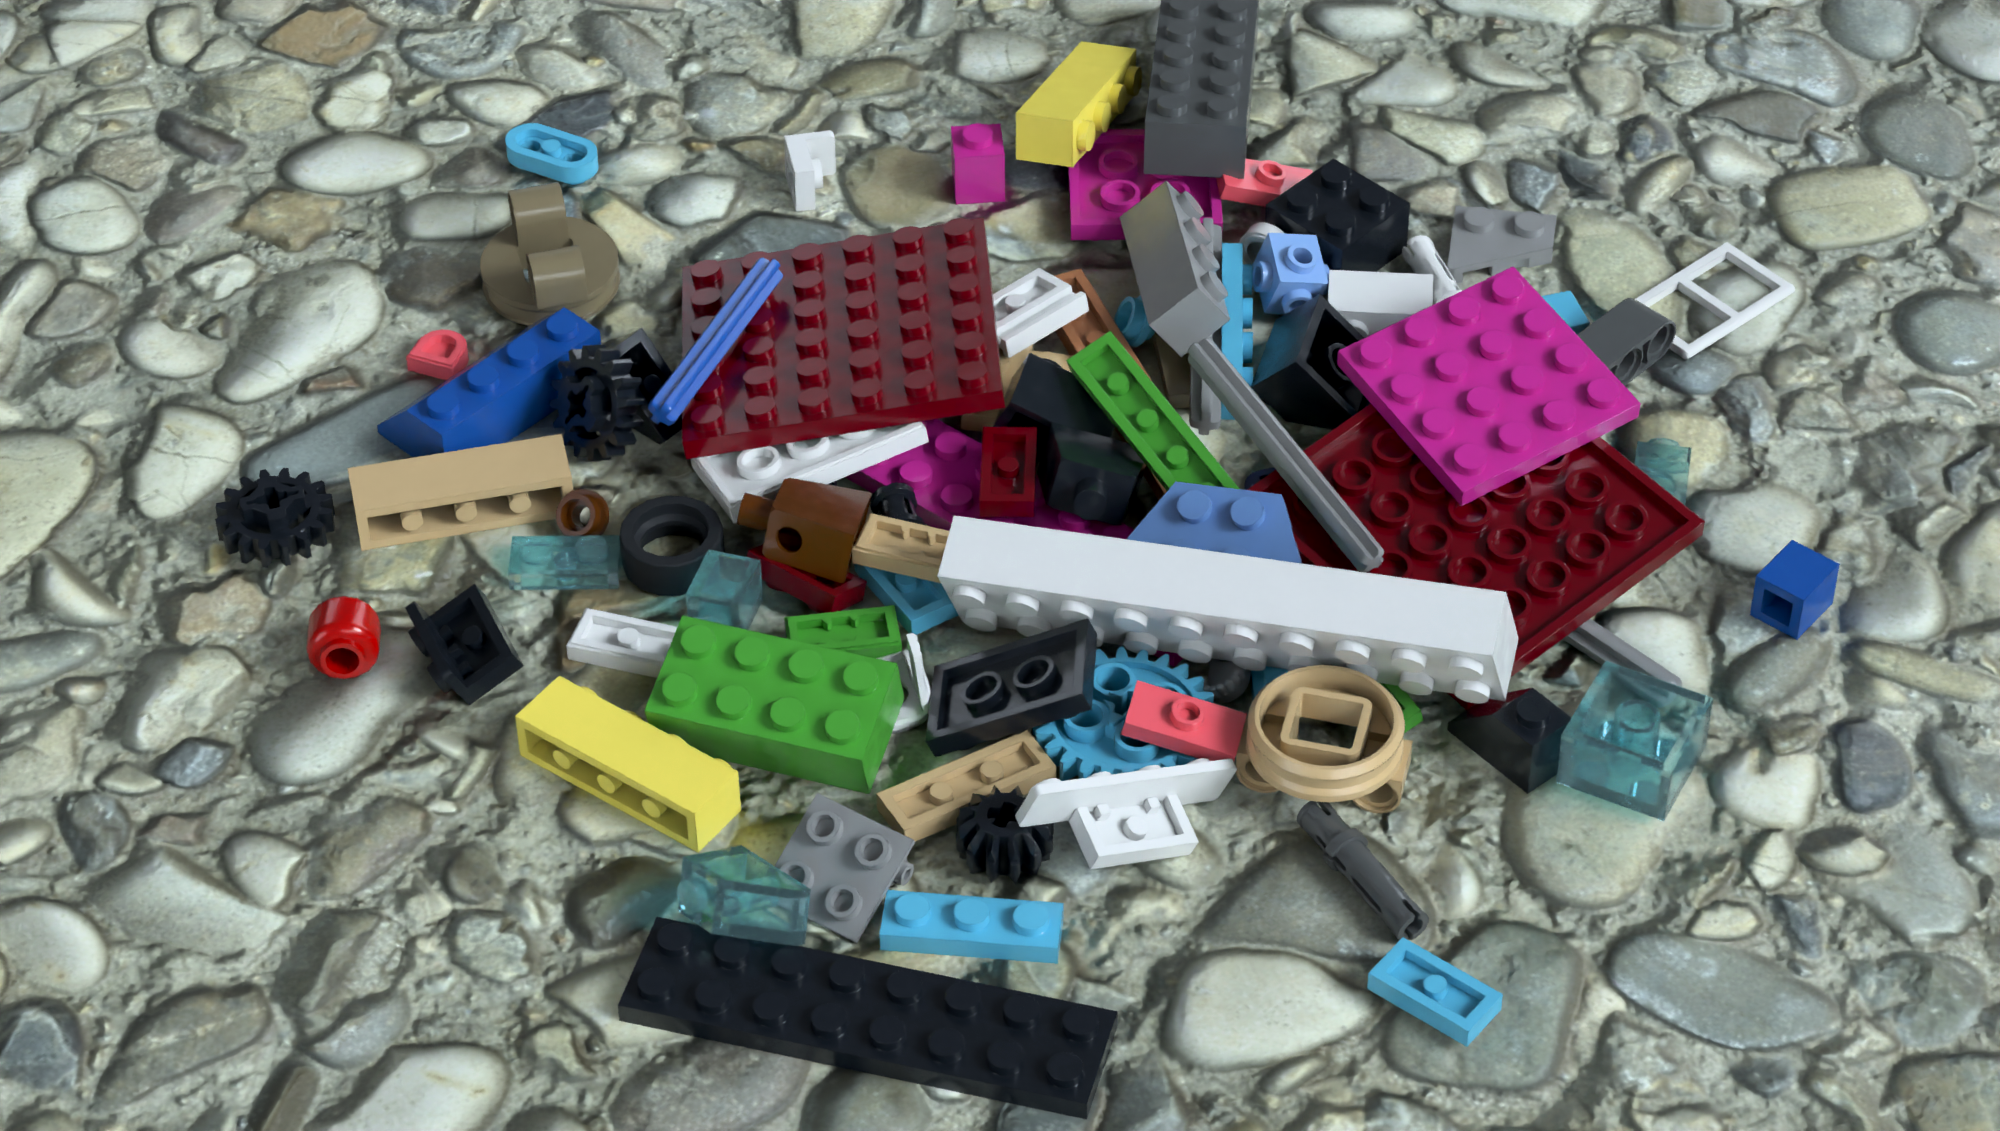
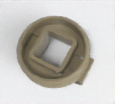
M559 182L508 190L512 225L499 232L488 242L480 259L483 293L488 304L508 320L527 327L563 307L583 320H587L599 313L614 298L620 284L618 251L613 239L607 232L593 223L566 216ZM528 269L529 282H526L523 270Z

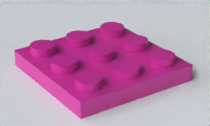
M1108 129L1093 143L1091 150L1086 151L1074 167H1068L1071 240H1126L1120 216L1166 180L1180 194L1187 191L1195 198L1204 213L1200 218L1201 223H1203V218H1212L1213 224L1221 226L1223 233L1222 204L1216 177L1144 174L1145 129Z

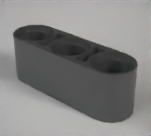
M1627 298L1577 335L1625 386L1666 354L1675 338L1676 324L1634 298Z

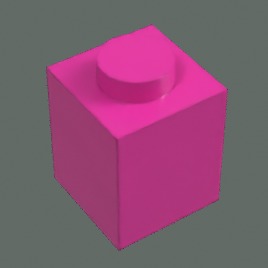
M975 123L967 126H951L952 178L955 203L1005 202V153L1001 123Z

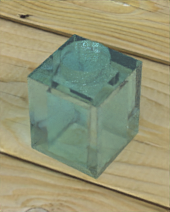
M708 549L686 593L688 617L749 630L763 601L761 560Z

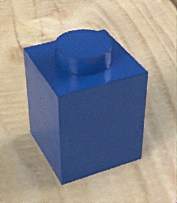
M1791 540L1756 575L1750 615L1798 640L1833 604L1840 564Z

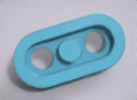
M538 123L516 126L505 137L507 159L517 168L570 185L584 183L592 178L599 169L597 147L586 138Z

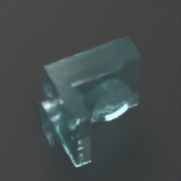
M1654 438L1648 442L1637 441L1634 465L1685 505L1692 448L1682 447L1678 442L1666 438Z

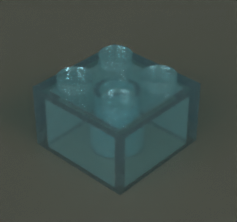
M1605 661L1561 735L1556 782L1665 821L1706 747L1713 698Z

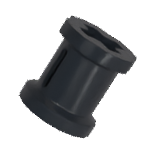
M895 482L878 488L872 494L869 505L873 514L926 525L924 520L917 516V500L911 486Z

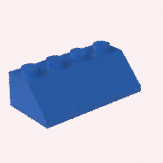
M563 307L525 328L378 424V433L411 457L509 442L557 410L550 407L549 401L557 399L558 391L551 386V380L562 378L557 366L559 361H570L568 351L571 349H582V346L601 345L600 330Z

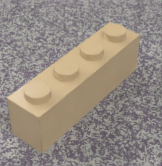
M562 434L347 468L361 551L556 519V510L560 501L573 491L572 476Z

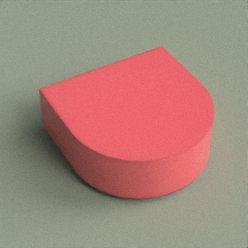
M444 329L425 334L406 356L408 371L442 380L449 379L463 370L468 364L469 355L466 339L455 331Z

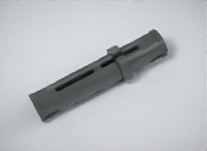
M1309 801L1305 804L1297 815V822L1320 846V849L1324 852L1323 859L1332 870L1340 871L1350 881L1374 912L1387 924L1398 941L1402 937L1406 939L1409 937L1410 940L1418 937L1429 923L1428 915L1408 896L1402 886L1370 852L1367 847L1368 841L1361 831L1356 828H1350L1329 802Z

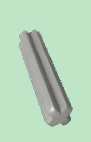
M1592 619L1584 622L1580 627L1563 638L1564 641L1659 704L1672 701L1677 697L1682 688V681L1678 676Z

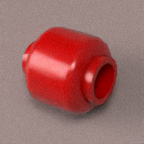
M347 596L329 598L318 604L310 615L307 629L306 650L310 663L319 672L338 679L355 678L368 672L377 662L380 651L381 625L377 613L368 603L358 598Z

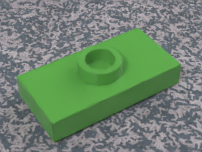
M895 605L784 617L787 639L872 658H879L902 651Z

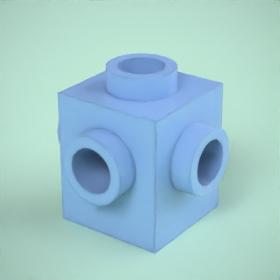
M1287 233L1267 234L1253 263L1252 285L1255 292L1260 294L1264 313L1286 314L1319 294H1327L1330 269L1327 264L1323 263L1317 236Z

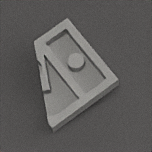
M1455 206L1447 268L1456 283H1462L1463 273L1488 267L1490 275L1494 276L1512 266L1515 268H1531L1549 264L1552 261L1556 215L1539 214L1532 211L1517 212L1488 209L1485 207Z

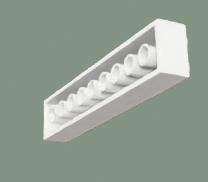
M955 515L953 516L937 575L962 622L980 631L990 632L996 630V627L1015 629L1022 635L1029 637L1088 618L1097 633L1096 647L1102 646L1104 642L1124 645L1126 649L1134 653H1139L1140 650H1147L1148 655H1153L1157 650L1178 653L1182 658L1197 663H1207L1211 658L1232 661L1240 668L1251 671H1261L1266 666L1287 669L1288 671L1313 665L1341 666L1359 671L1373 678L1378 683L1398 685L1400 689L1411 694L1429 695L1432 691L1453 693L1463 701L1477 704L1486 703L1489 699L1506 700L1519 639L1507 593L1503 591Z

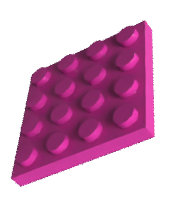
M1514 266L1338 351L1337 365L1461 506L1639 417L1641 403Z

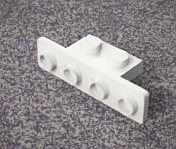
M1200 758L1185 765L1163 768L1159 765H1149L1137 771L1111 774L1110 772L1103 771L1092 774L1087 778L1066 781L1050 778L1037 783L1030 789L1015 818L1019 827L1069 821L1090 869L1186 856L1192 853L1199 841L1182 805L1216 800L1237 771L1233 759L1210 761L1207 758Z

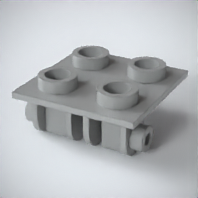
M817 793L759 894L857 944L889 887L896 883L902 886L906 885L912 877L914 865L907 862V856L915 841Z

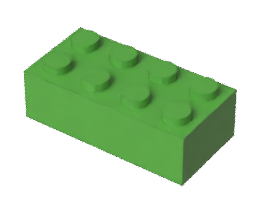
M682 615L644 711L649 724L668 734H675L681 737L688 745L712 758H720L727 762L870 794L902 707L904 693L897 663Z

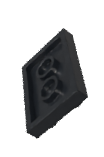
M1087 618L934 666L925 740L934 756L938 757L957 750H967L980 743L1007 735L1020 734L1027 729L1059 719H1069L1082 712L1092 710L1097 633L1089 619Z

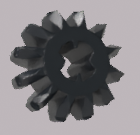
M994 785L989 797L973 793L969 806L960 808L959 816L956 820V849L959 852V858L966 860L971 874L986 871L991 883L1000 875L1009 876L1015 884L1020 872L1037 875L1041 862L1050 860V853L1053 851L1054 823L1019 827L1015 815L1026 797L1023 798L1019 786L1010 793H1001Z

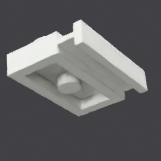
M1037 268L993 294L998 344L1003 349V354L1007 358L1021 352L1089 311L1086 293L1080 291L1075 294L1072 292L1070 284L1041 268Z

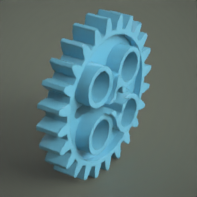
M1121 646L1116 652V658L1108 659L1101 649H1096L1092 710L1082 712L1069 719H1059L1033 727L1032 735H1035V740L1056 767L1060 766L1061 781L1069 780L1075 776H1079V779L1087 778L1092 774L1103 771L1110 772L1111 774L1133 772L1149 765H1159L1161 768L1185 765L1198 758L1121 735L1136 682L1139 680L1211 703L1214 702L1213 692L1204 691V679L1202 676L1188 679L1189 665L1186 663L1173 669L1169 668L1168 654L1162 655L1153 662L1148 660L1147 650H1140L1136 658L1128 657L1124 646Z

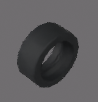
M662 496L650 499L633 508L621 523L619 541L622 566L627 578L641 590L659 596H681L699 591L712 583L723 569L725 558L723 525L717 512L703 501L687 496ZM668 535H685L702 543L691 552L677 556H658L643 549L646 544L656 538Z

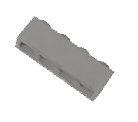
M1166 180L1120 216V221L1148 324L1182 357L1188 353V349L1193 343H1199L1230 320L1224 300L1228 296V292L1216 274V271L1220 269V265L1208 247L1212 239L1201 223L1200 218L1204 215L1201 206L1189 192L1184 191L1180 194Z

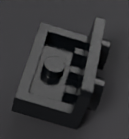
M475 584L430 616L415 601L405 607L414 624L408 630V633L418 649L426 657H431L433 662L427 666V670L435 683L446 694L453 689L471 705L524 666L488 598Z

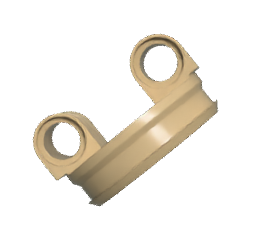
M1307 666L1294 669L1273 679L1253 699L1236 754V775L1244 786L1256 792L1272 793L1280 790L1288 795L1315 802L1352 800L1358 807L1366 811L1388 813L1395 810L1400 804L1411 762L1413 741L1403 739L1405 720L1399 703L1376 680L1359 671L1341 666ZM1305 717L1356 726L1357 731L1352 748L1298 740L1299 718Z

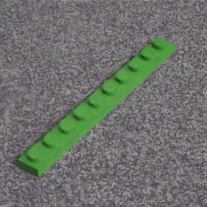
M1111 331L1066 360L1071 373L1166 491L1169 490L1175 481L1239 489ZM1380 683L1395 697L1402 709L1405 720L1404 733L1424 720L1421 710L1406 691L1400 689L1398 685Z

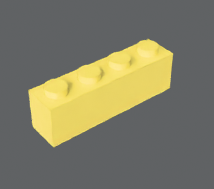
M1081 41L1016 112V159L1074 167L1086 151L1091 150L1093 143L1098 137L1108 130L1110 123L1116 116L1123 113L1129 101L1139 94L1142 84V69L1136 66V49Z
M558 676L515 715L519 751L522 757L698 853L741 811L738 771L733 769L726 761L720 758H712L688 745L681 737L675 734H668L643 721L636 713L613 705L600 698L588 687H580Z

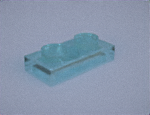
M619 535L512 536L508 568L510 590L619 589L622 564Z

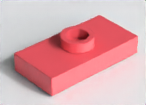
M1246 159L1244 179L1223 174L1222 178H1216L1220 199L1266 207V204L1312 174L1313 170L1281 165L1271 160L1258 161Z
M1137 680L1121 735L1198 759L1207 758L1210 761L1233 759L1234 762L1247 713Z

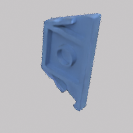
M1175 481L1127 538L1128 540L1302 564L1282 494Z

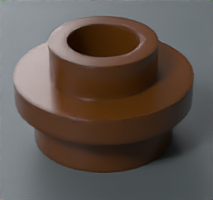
M587 489L574 490L568 493L557 507V525L562 534L570 541L591 543L600 538L607 529L609 523L608 505L604 498L595 491ZM588 507L590 519L588 524L583 526L580 521V514L584 508Z

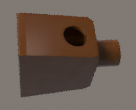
M788 478L784 479L775 500L744 493L737 524L766 532L762 555L766 558L844 584L852 565V548L866 522L872 493Z

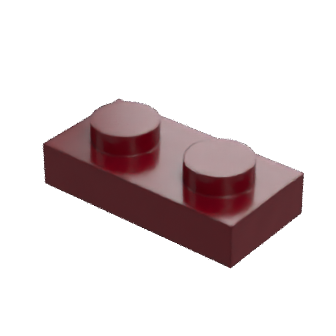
M983 427L979 496L980 517H1034L1037 427Z
M763 544L749 550L747 553L745 571L764 580V583L769 588L786 592L807 603L811 610L817 613L842 611L863 601L867 581L850 572L843 584L768 559L762 555Z

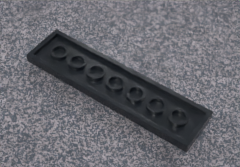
M656 917L618 1003L619 1021L1082 1119L1088 1118L1118 1022V1011L662 917Z

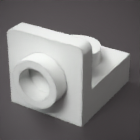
M831 130L784 136L785 175L796 212L816 209L815 189L823 188V176L833 175L836 172L835 137Z

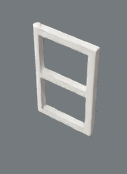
M1726 242L1640 295L1635 300L1650 307L1678 289L1725 321L1690 344L1675 335L1669 349L1684 360H1688L1794 293L1795 287ZM1727 259L1774 291L1738 313L1693 283L1692 280Z

